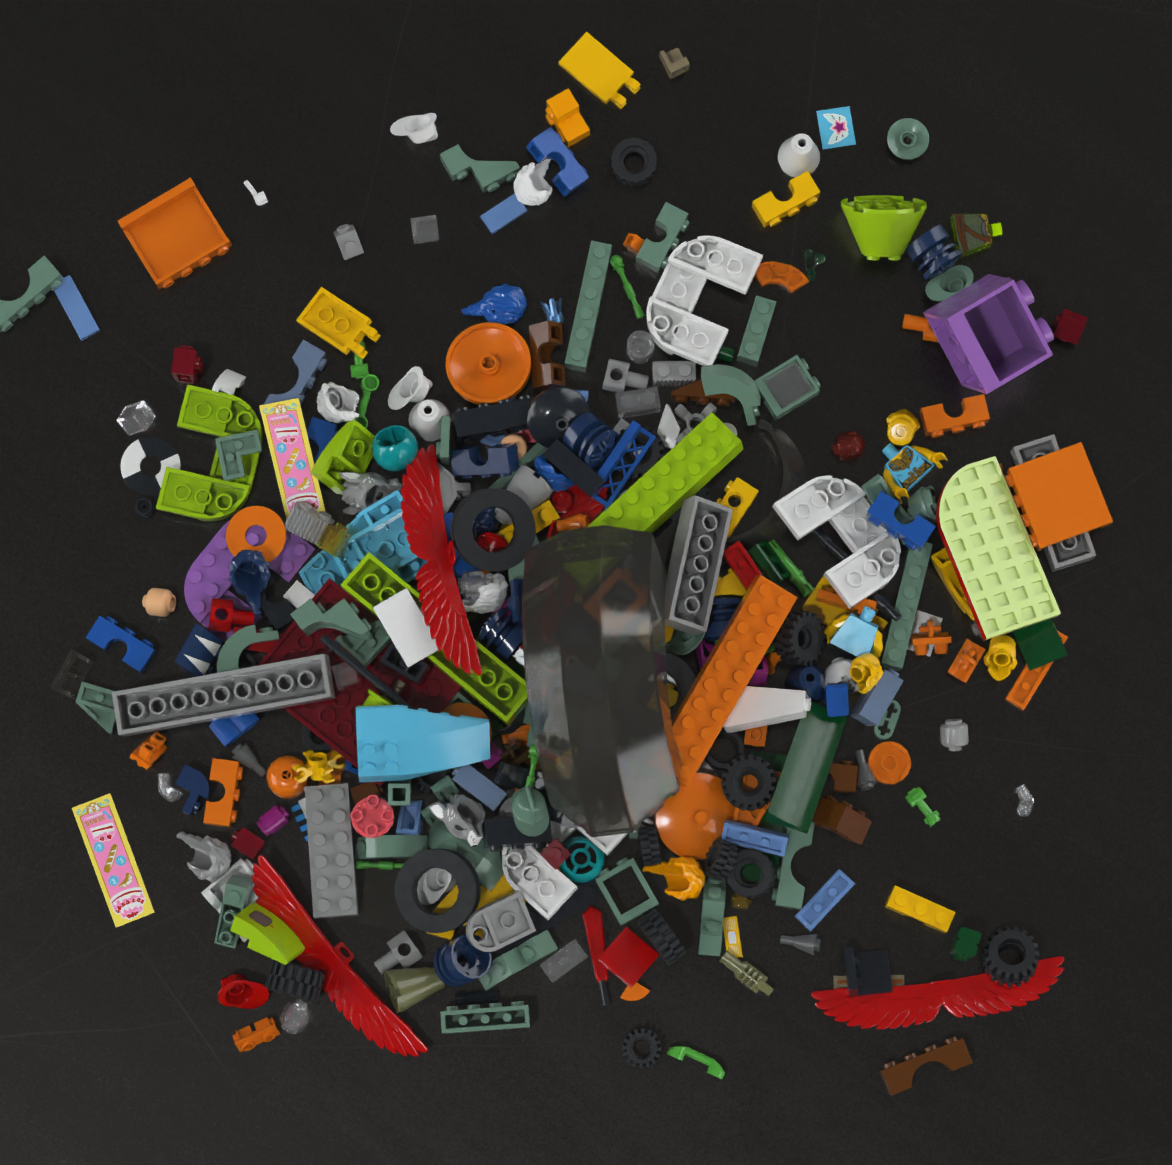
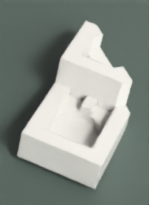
M226 369L216 380L212 390L215 392L221 390L234 395L236 387L239 388L244 385L246 376Z

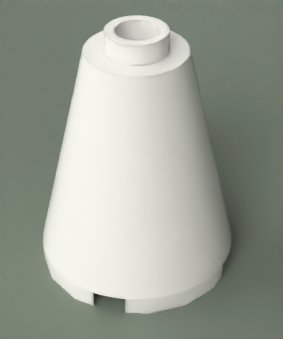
M797 134L782 143L778 151V162L781 169L791 177H797L806 171L812 174L820 161L817 145L806 134Z
M426 399L418 402L411 409L409 426L417 438L433 442L441 438L442 416H450L451 427V414L442 402L435 399Z

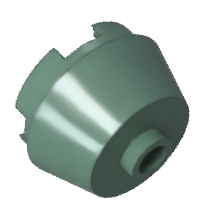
M932 486L920 487L907 499L909 506L907 511L913 520L919 515L937 527L936 508L938 500L934 495L936 491Z

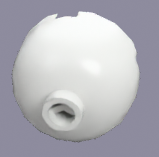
M843 657L834 659L832 664L824 671L825 685L847 683L848 690L851 689V694L857 692L859 689L857 682L851 678L849 673L853 660L844 659Z

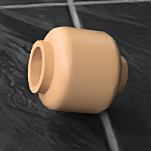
M507 434L500 441V444L516 443L518 447V460L527 453L526 441L519 434Z
M151 588L147 595L143 596L142 604L149 615L167 617L175 610L176 597L169 589Z

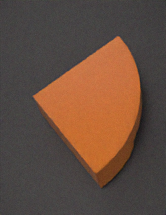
M636 982L632 988L627 985L620 998L626 1001L640 1000L650 990Z

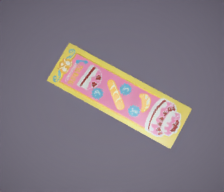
M299 398L259 405L286 520L296 501L310 504L312 509L317 512H326L318 479L311 474L314 461Z
M109 793L73 807L72 811L115 927L155 913L111 794Z

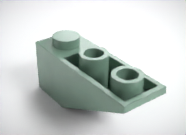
M232 875L227 881L215 944L236 948L239 935L230 930L235 915L249 905L253 880Z

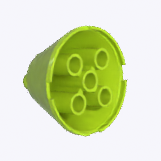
M867 195L856 196L854 201L848 202V198L843 199L841 207L861 253L867 256V260H880V257H888L889 260H901V255L904 254L927 208V203L917 198H913V202L904 201V196Z

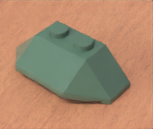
M444 822L434 825L426 833L425 836H428L429 849H449L464 856L475 868L480 884L489 891L493 890L503 876L500 851L490 852V848L484 849L483 838L476 847H471L467 840L453 836Z

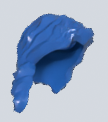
M503 284L493 287L484 294L482 300L469 305L467 308H463L461 311L464 315H484L488 322L506 325L515 323L523 317L527 302L520 287Z
M543 454L536 457L534 463L535 476L538 479L541 476L551 487L552 491H565L572 486H576L543 457Z

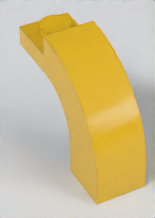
M943 548L931 556L932 562L956 604L964 614L967 613L974 621L975 619L946 548Z

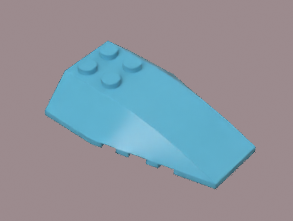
M400 490L394 491L362 510L350 524H347L320 553L313 557L298 572L309 591L316 595L329 578L341 587L342 582L368 552L407 584L416 579L417 572L427 561L417 557L410 550L411 545L406 538L408 534L404 530L405 523L402 519L401 501H404Z
M408 706L356 707L359 783L404 781L490 759L489 719L465 715L456 717L450 716L447 712H440L438 714L428 712V709L418 708V710L408 709Z

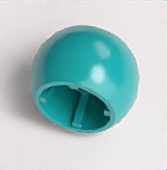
M393 425L380 430L372 442V454L376 463L388 471L406 469L407 465H411V462L417 457L419 450L415 435L408 428L400 425Z
M574 836L563 843L569 850L577 845H585L584 848H578L570 855L572 865L574 866L572 871L567 867L565 861L558 867L560 872L570 881L587 883L600 874L605 861L604 853L585 836ZM589 848L595 853L596 864L590 861ZM584 853L587 856L586 863L582 865L577 864L574 860L575 855ZM587 866L592 868L588 873L576 874L578 869H584Z

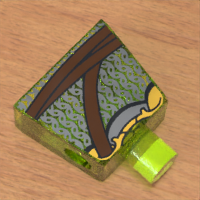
M953 214L950 219L956 250H960L962 253L960 258L990 248L992 237L1002 235L1001 223L989 224L987 214Z

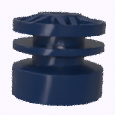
M938 225L921 235L905 250L912 262L923 259V263L918 267L919 272L927 270L923 274L925 280H930L943 274L962 256L960 250L953 251L956 247L955 243L944 246L949 235L942 225Z
M586 412L576 418L568 427L562 443L592 470H597L603 466L619 442L620 435L608 425H604L594 414Z
M717 597L713 599L709 618L710 622L708 623L707 632H705L703 640L713 642L720 638L736 610L734 608L738 607L742 599L731 597Z
M502 607L485 622L480 629L476 641L481 644L487 639L488 642L484 647L488 650L494 645L496 650L493 655L506 664L532 630L525 624L520 623L512 627L510 625L512 614L506 620H503L502 618L506 614L507 609Z
M463 934L440 946L434 955L433 964L435 972L442 982L452 987H460L485 975L491 966L492 957L491 952H484L473 947L468 941L466 934ZM473 934L475 940L481 939L479 936Z

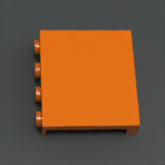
M191 177L118 220L120 227L158 289L170 287L177 278L187 277L193 272L194 268L199 265L200 267L207 265L211 262V258L216 255H224L229 251V247L232 246Z
M1082 442L1011 467L1006 472V482L1009 488L1012 487L1014 490V502L1017 508H1021L1023 513L1021 515L1025 528H1029L1031 533L1029 538L1033 547L1037 548V551L1099 527L1109 526L1113 522Z

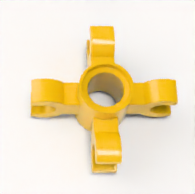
M313 750L303 752L307 759L304 762L305 765L296 764L292 768L295 772L301 771L300 775L294 777L298 783L304 782L310 776L312 780H323L327 784L335 781L330 773L333 771V768L341 769L345 764L342 761L336 762L339 757H342L336 751H333L327 757V754L323 752L314 753Z

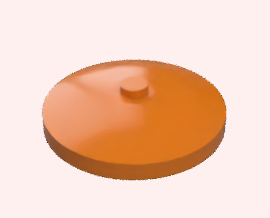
M480 323L465 329L454 339L446 356V372L453 389L465 400L478 405L483 403L494 405L498 404L500 400L512 399L524 388L531 373V355L525 340L514 329L500 323Z
M696 772L688 787L673 780L675 784L674 795L669 798L658 797V800L662 802V806L655 807L654 809L656 831L663 844L673 853L686 858L692 857L695 860L706 859L707 856L705 855L709 852V847L712 846L713 841L722 837L725 820L733 821L736 807L725 797L720 778L711 774Z

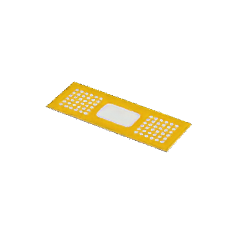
M737 916L723 918V931L726 951L728 950L736 958L743 957Z

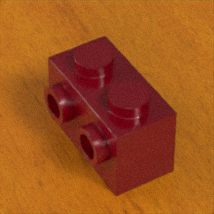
M182 345L180 348H174L171 373L175 381L197 384L198 374H202L203 371L201 357L191 346Z

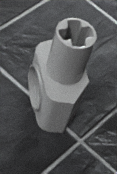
M609 358L602 389L622 394L624 393L625 386L646 390L649 376L630 372V363ZM613 372H619L622 374V378L620 380H613L610 375Z
M404 930L387 942L391 950L373 963L381 975H383L385 971L390 970L399 963H401L404 969H407L423 956ZM402 944H408L411 948L407 956L399 954V947Z

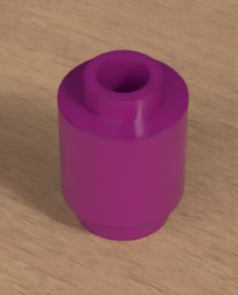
M275 804L260 816V820L256 823L262 832L268 836L270 833L274 834L289 822L287 818L289 813L282 805L278 807Z

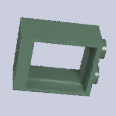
M627 857L616 863L617 867L611 871L608 868L602 870L598 878L595 879L620 926L659 905L633 858L628 860ZM631 866L649 899L621 915L603 882Z

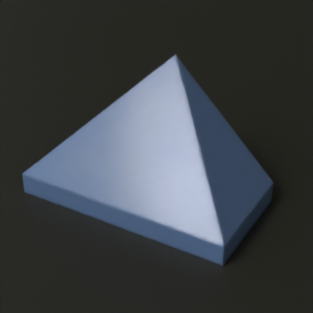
M423 800L411 801L410 806L400 805L396 835L424 834V818L421 814Z

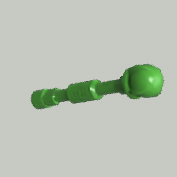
M620 255L611 256L610 265L620 275L624 284L623 288L634 306L633 309L637 319L645 317L640 304L638 305L635 298L636 294L633 287L625 276L623 268L625 264Z
M533 744L529 749L530 755L528 757L531 758L529 776L526 778L525 788L527 786L534 788L536 764H538V759H541L540 756L543 753V748L539 744Z
M356 860V869L378 868L379 870H393L394 868L401 869L405 863Z

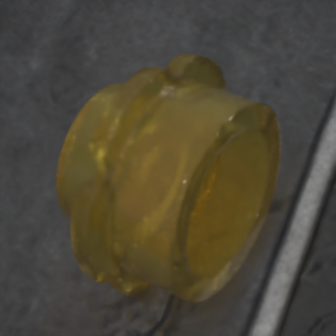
M737 893L735 897L730 898L732 901L731 907L747 910L749 903H752L751 900Z

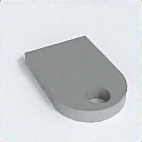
M518 890L476 910L471 914L466 924L468 941L473 947L484 952L496 951L536 931L522 895ZM481 928L483 930V937L475 940L473 933L476 929Z

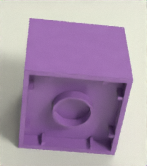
M988 274L923 312L963 387L988 394L1053 356L1047 344L1054 340L1053 333L1042 317L1037 320L1034 319L1028 308V305L1034 302V297L1023 280L1015 283L1014 279L1010 277L1005 278Z

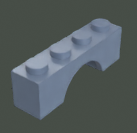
M303 340L292 357L299 370L297 383L290 391L284 394H270L263 405L299 398L301 406L305 399V391L307 388L311 389L316 381V373L318 370L322 371L327 363L326 353Z

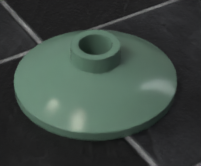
M900 119L890 127L887 134V144L895 156L905 160L915 159L926 151L929 144V133L926 127L916 119ZM909 138L911 143L905 144L903 140Z
M675 629L669 641V649L674 655H686L701 643L705 633L691 635Z

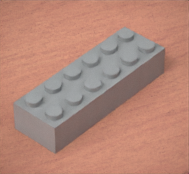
M1053 434L1015 446L1010 453L1015 466L1060 449ZM1088 532L1044 548L1052 572L1093 560L1096 556Z
M696 495L683 500L657 623L691 635L707 632L733 511L732 508Z
M344 783L304 787L313 917L315 919L359 916L353 827L350 817V785Z

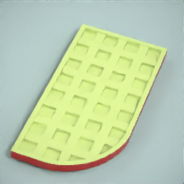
M996 456L962 467L947 481L940 493L936 508V521L939 534L983 641L1059 616L1061 612Z

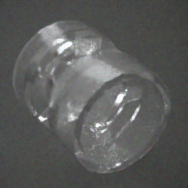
M640 330L635 331L629 336L626 352L629 359L634 363H646L652 358L655 343L651 334Z

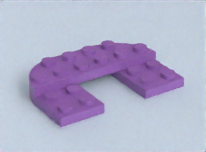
M230 521L218 531L194 561L185 579L184 595L187 606L196 620L207 629L212 598L233 600V609L252 611L246 603L229 591V588L232 586L229 580V565L232 558H234L226 543V530ZM259 525L250 526L245 533L246 541L252 546L262 545L267 537L265 529ZM286 530L285 545L281 553L269 562V568L290 584L316 549L298 535ZM218 610L215 612L218 620H225L227 618L224 611ZM254 615L253 625L256 626L262 619L261 615ZM231 624L230 632L209 631L223 642H226L232 636L234 626L243 628L247 626Z

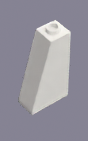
M746 686L723 728L727 733L806 718L807 711L811 709V698L803 690Z

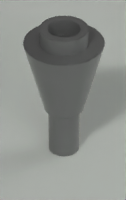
M239 743L231 751L234 754L232 759L250 769L252 768L261 777L266 774L267 770L257 762V758L247 743L244 745Z
M864 750L855 751L858 763L856 787L861 788L862 791L873 789V785L877 781L868 763H866Z
M818 934L795 937L781 935L780 938L781 944L793 945L812 955L820 951L821 939H818Z

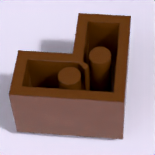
M831 796L820 797L812 822L816 826L832 831L848 841L862 845L872 821L865 817L866 813L856 808L853 810V805L841 800L840 803H837L838 800Z

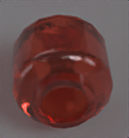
M854 430L837 435L835 438L836 443L832 444L835 456L839 455L843 461L862 456L863 450H865L862 435L857 434Z

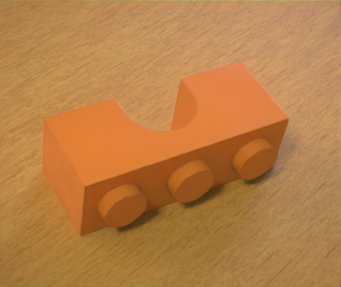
M984 394L964 398L961 402L963 413L956 418L950 417L945 413L942 403L921 408L920 416L925 437L931 435L932 438L943 436L944 432L952 431L954 434L965 431L966 427L973 426V429H978L986 426L985 423H988L990 416Z
M212 758L209 780L223 784L225 795L218 802L206 801L203 821L205 825L231 828L232 823H236L237 810H234L235 801L238 802L240 797V789L237 788L238 780H242L243 767H240L238 761Z

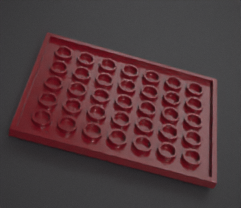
M330 578L312 598L315 604L320 602L326 611L342 599H345L348 604L353 602L360 611L357 614L360 620L365 618L369 624L379 620ZM294 620L257 666L319 654L329 656L336 699L283 709L358 769L356 707L364 704L369 696L367 692L369 689L381 696L384 694L338 655L329 652V648L320 641L324 634L333 641H336L335 638L340 635L343 637L348 634L333 628H323L307 637ZM390 643L366 667L391 689H393L398 679L406 683L399 696L416 710L423 708L428 709V712L440 714L462 689L427 658L422 659V661L427 663L431 669L420 687L385 667L380 660ZM384 781V782H375V783H376L378 786L382 787L383 784H384L386 781Z

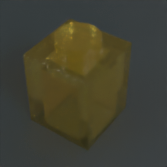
M338 522L336 525L328 523L316 546L334 557H340L352 534L347 532L348 528Z

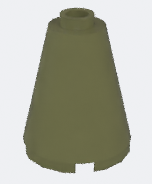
M434 967L392 969L384 972L386 988L389 987L390 992L388 995L395 1012L398 1013L405 1011L445 987V983L439 979Z

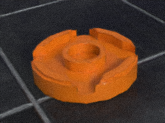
M893 741L876 745L868 757V765L876 781L885 785L901 782L908 775L911 768L908 751L901 744Z

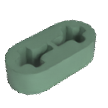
M892 700L890 704L894 705L896 713L893 712L889 719L886 718L888 713L886 710L878 726H874V735L880 740L890 738L894 732L901 711L900 704L895 700ZM887 721V730L890 731L882 736L878 727H882L884 722Z

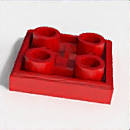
M625 927L598 958V961L632 988L659 957V954L628 927Z

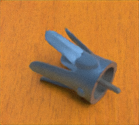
M551 298L549 300L550 310L546 303L540 302L547 321L564 323L563 313L561 312L562 298L559 301H554Z

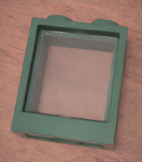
M798 355L754 381L760 391V398L775 421L819 395V387H821L819 381L815 376L811 377L807 371L809 369L808 364L803 358L800 359Z

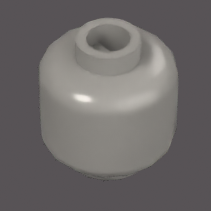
M962 719L945 720V723L940 726L941 744L949 747V751L962 750V746L967 745L969 742L968 725L962 722Z

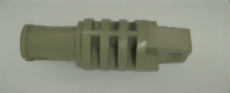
M728 950L719 960L720 963H723L734 972L735 978L755 993L761 990L770 996L774 988L766 983L768 977L747 961H740L729 953Z

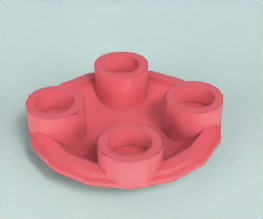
M373 794L369 795L367 798L359 801L350 814L352 826L363 837H380L387 833L393 825V808L383 798Z

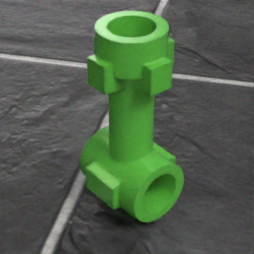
M362 339L359 344L365 348V342ZM354 353L355 365H350L351 377L363 379L369 374L368 364H363V359Z
M920 787L913 788L907 793L908 795L905 799L912 807L918 806L926 817L923 820L926 824H929L931 827L941 819L938 816L940 815L938 811L932 812L923 800L927 796Z

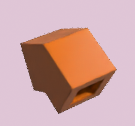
M629 233L623 245L627 247V250L638 254L645 240L636 234Z

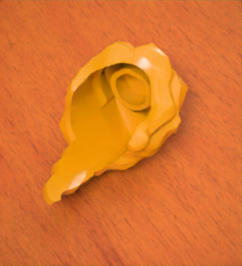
M692 857L670 858L668 862L661 861V864L642 867L643 872L648 871L664 875L668 885L665 893L681 901H685L687 898H698L705 884V875L701 865Z

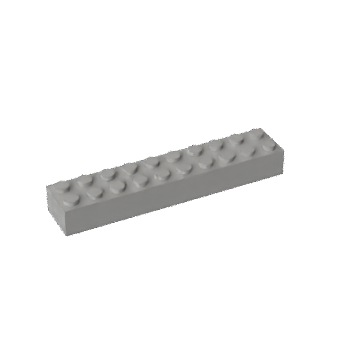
M326 654L112 692L117 730L120 736L136 735L336 699L330 660Z

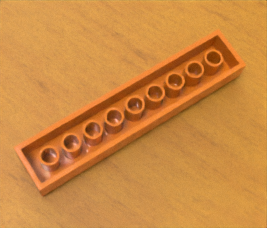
M762 575L754 577L646 764L679 784L689 786L798 597Z

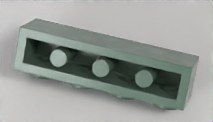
M524 1001L511 1002V1006L502 1007V1003H491L489 1008H480V1004L467 1005L465 1010H458V1006L445 1007V1011H440L442 1034L530 1028L529 1005H524Z

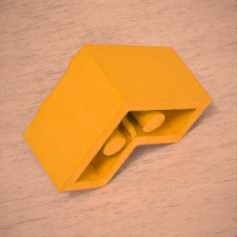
M569 88L546 101L547 108L545 111L547 114L545 117L551 126L555 125L558 130L557 133L567 147L590 136V129L581 116L579 105Z

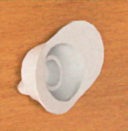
M435 113L407 116L394 122L390 131L397 136L407 135L416 144L432 141L438 137L434 123L437 116Z
M415 366L411 368L392 388L388 397V406L393 410H398L408 402L418 403L423 401L433 383L423 375L420 367Z
M432 868L425 872L418 881V899L422 904H433L443 893L451 891L457 882L448 871Z

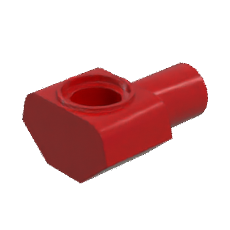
M212 598L208 630L230 632L231 624L253 625V611L233 609V600ZM222 610L226 613L227 618L225 620H218L215 612Z

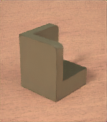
M675 48L667 53L664 50L659 52V58L670 79L689 70L690 63L687 57L683 58L679 48Z

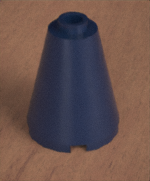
M816 664L807 666L796 665L788 672L785 687L790 690L806 691L809 698L818 703L824 698V671Z

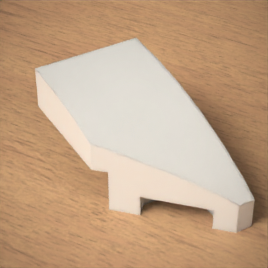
M666 403L657 433L665 447L672 449L676 445L675 439L679 436L681 427L670 404Z

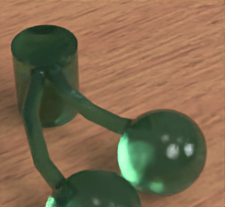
M805 249L802 255L805 258L804 263L808 280L815 281L816 271L814 268L817 264L825 262V256L821 253L814 256L812 250ZM814 256L816 263L812 269L808 270L806 262Z

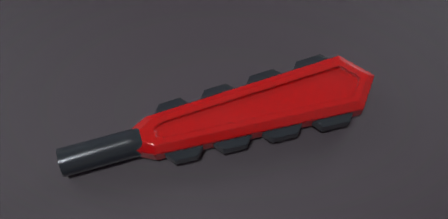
M590 905L582 914L581 926L586 931L584 940L585 945L589 947L587 952L588 959L593 964L590 967L591 973L599 983L602 1006L611 1004L607 984L608 974L611 971L600 963L598 958L607 949L605 944L608 942L607 933L604 932L606 920L605 916L602 915V911Z

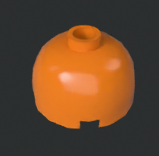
M286 755L278 757L267 770L266 779L268 787L280 798H296L305 792L304 787L309 785L310 776L301 783L294 779L295 776L300 775L301 771L295 772L292 767L296 764L305 765L296 756Z

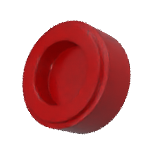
M558 491L552 496L551 504L557 512L566 513L572 509L574 501L567 491Z

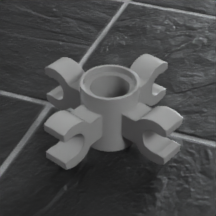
M710 402L700 414H691L682 404H679L674 409V413L686 422V429L675 439L676 443L678 444L693 430L690 426L691 422L699 421L701 423L710 413L714 414L717 408Z

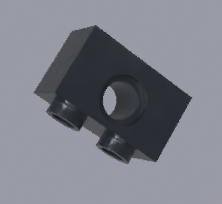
M390 643L380 660L382 665L419 687L431 669L422 660L407 667L393 643Z

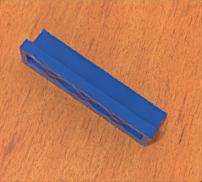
M633 420L597 473L605 483L591 498L607 508L613 504L657 437ZM640 432L650 438L645 446H636L635 439ZM635 451L636 460L634 463L625 465L623 459L625 454ZM623 469L624 478L622 481L613 483L611 476L613 472ZM611 487L612 496L607 502L598 497L603 488Z

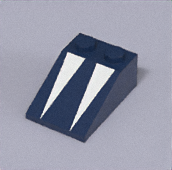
M195 624L174 662L181 670L194 677L213 674L215 670L213 665L218 659L225 643L202 626Z

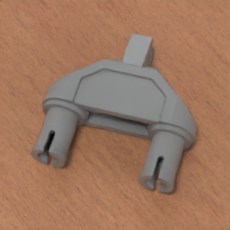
M438 463L443 513L445 515L455 500H460V497L470 495L471 487L470 483H458V480H455L454 476Z

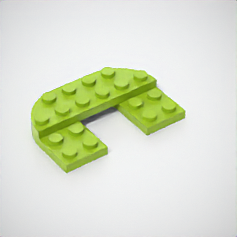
M187 385L177 427L218 436L219 438L258 430L262 446L263 431L256 413L245 401L234 395ZM217 448L210 476L166 467L156 509L207 522L219 521L230 517L245 504L250 495L261 452L242 456L246 477L229 481L223 480Z

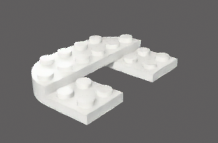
M698 236L697 239L681 243L669 256L664 272L652 297L648 301L646 312L647 326L654 342L670 355L674 353L702 366L713 365L728 334V329L693 315L692 312L708 279L746 295L763 259V255L716 236Z
M820 476L795 489L775 502L772 507L797 540L806 536L825 522H830L853 554L826 571L824 576L847 607L851 609L879 589L884 588L895 575L899 567L900 543L898 537L894 539L889 536L885 528L880 525L876 527L868 521L866 514L870 504L864 498L865 492L858 485L845 478L841 480L832 478V476Z
M613 804L607 813L610 827L590 833L587 825L570 828L551 821L552 841L558 838L564 843L577 829L608 856L637 823L632 818L621 814ZM525 846L524 850L514 851L512 847H503L502 869L508 883L514 891H520L522 898L549 920L578 889L577 886L558 869L555 870L540 855L544 849H533V846Z

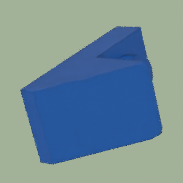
M847 683L825 685L823 701L828 717L849 715Z

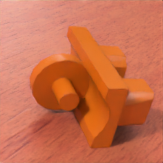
M927 620L926 626L919 627L920 634H911L909 641L913 645L915 655H926L927 644H934L935 654H947L948 643H951V636H949L948 632H941V625L933 626V621Z
M966 639L947 673L966 683L986 649Z
M155 732L144 740L131 753L129 758L136 760L139 767L147 770L166 752L168 748L164 745L166 737L159 732Z

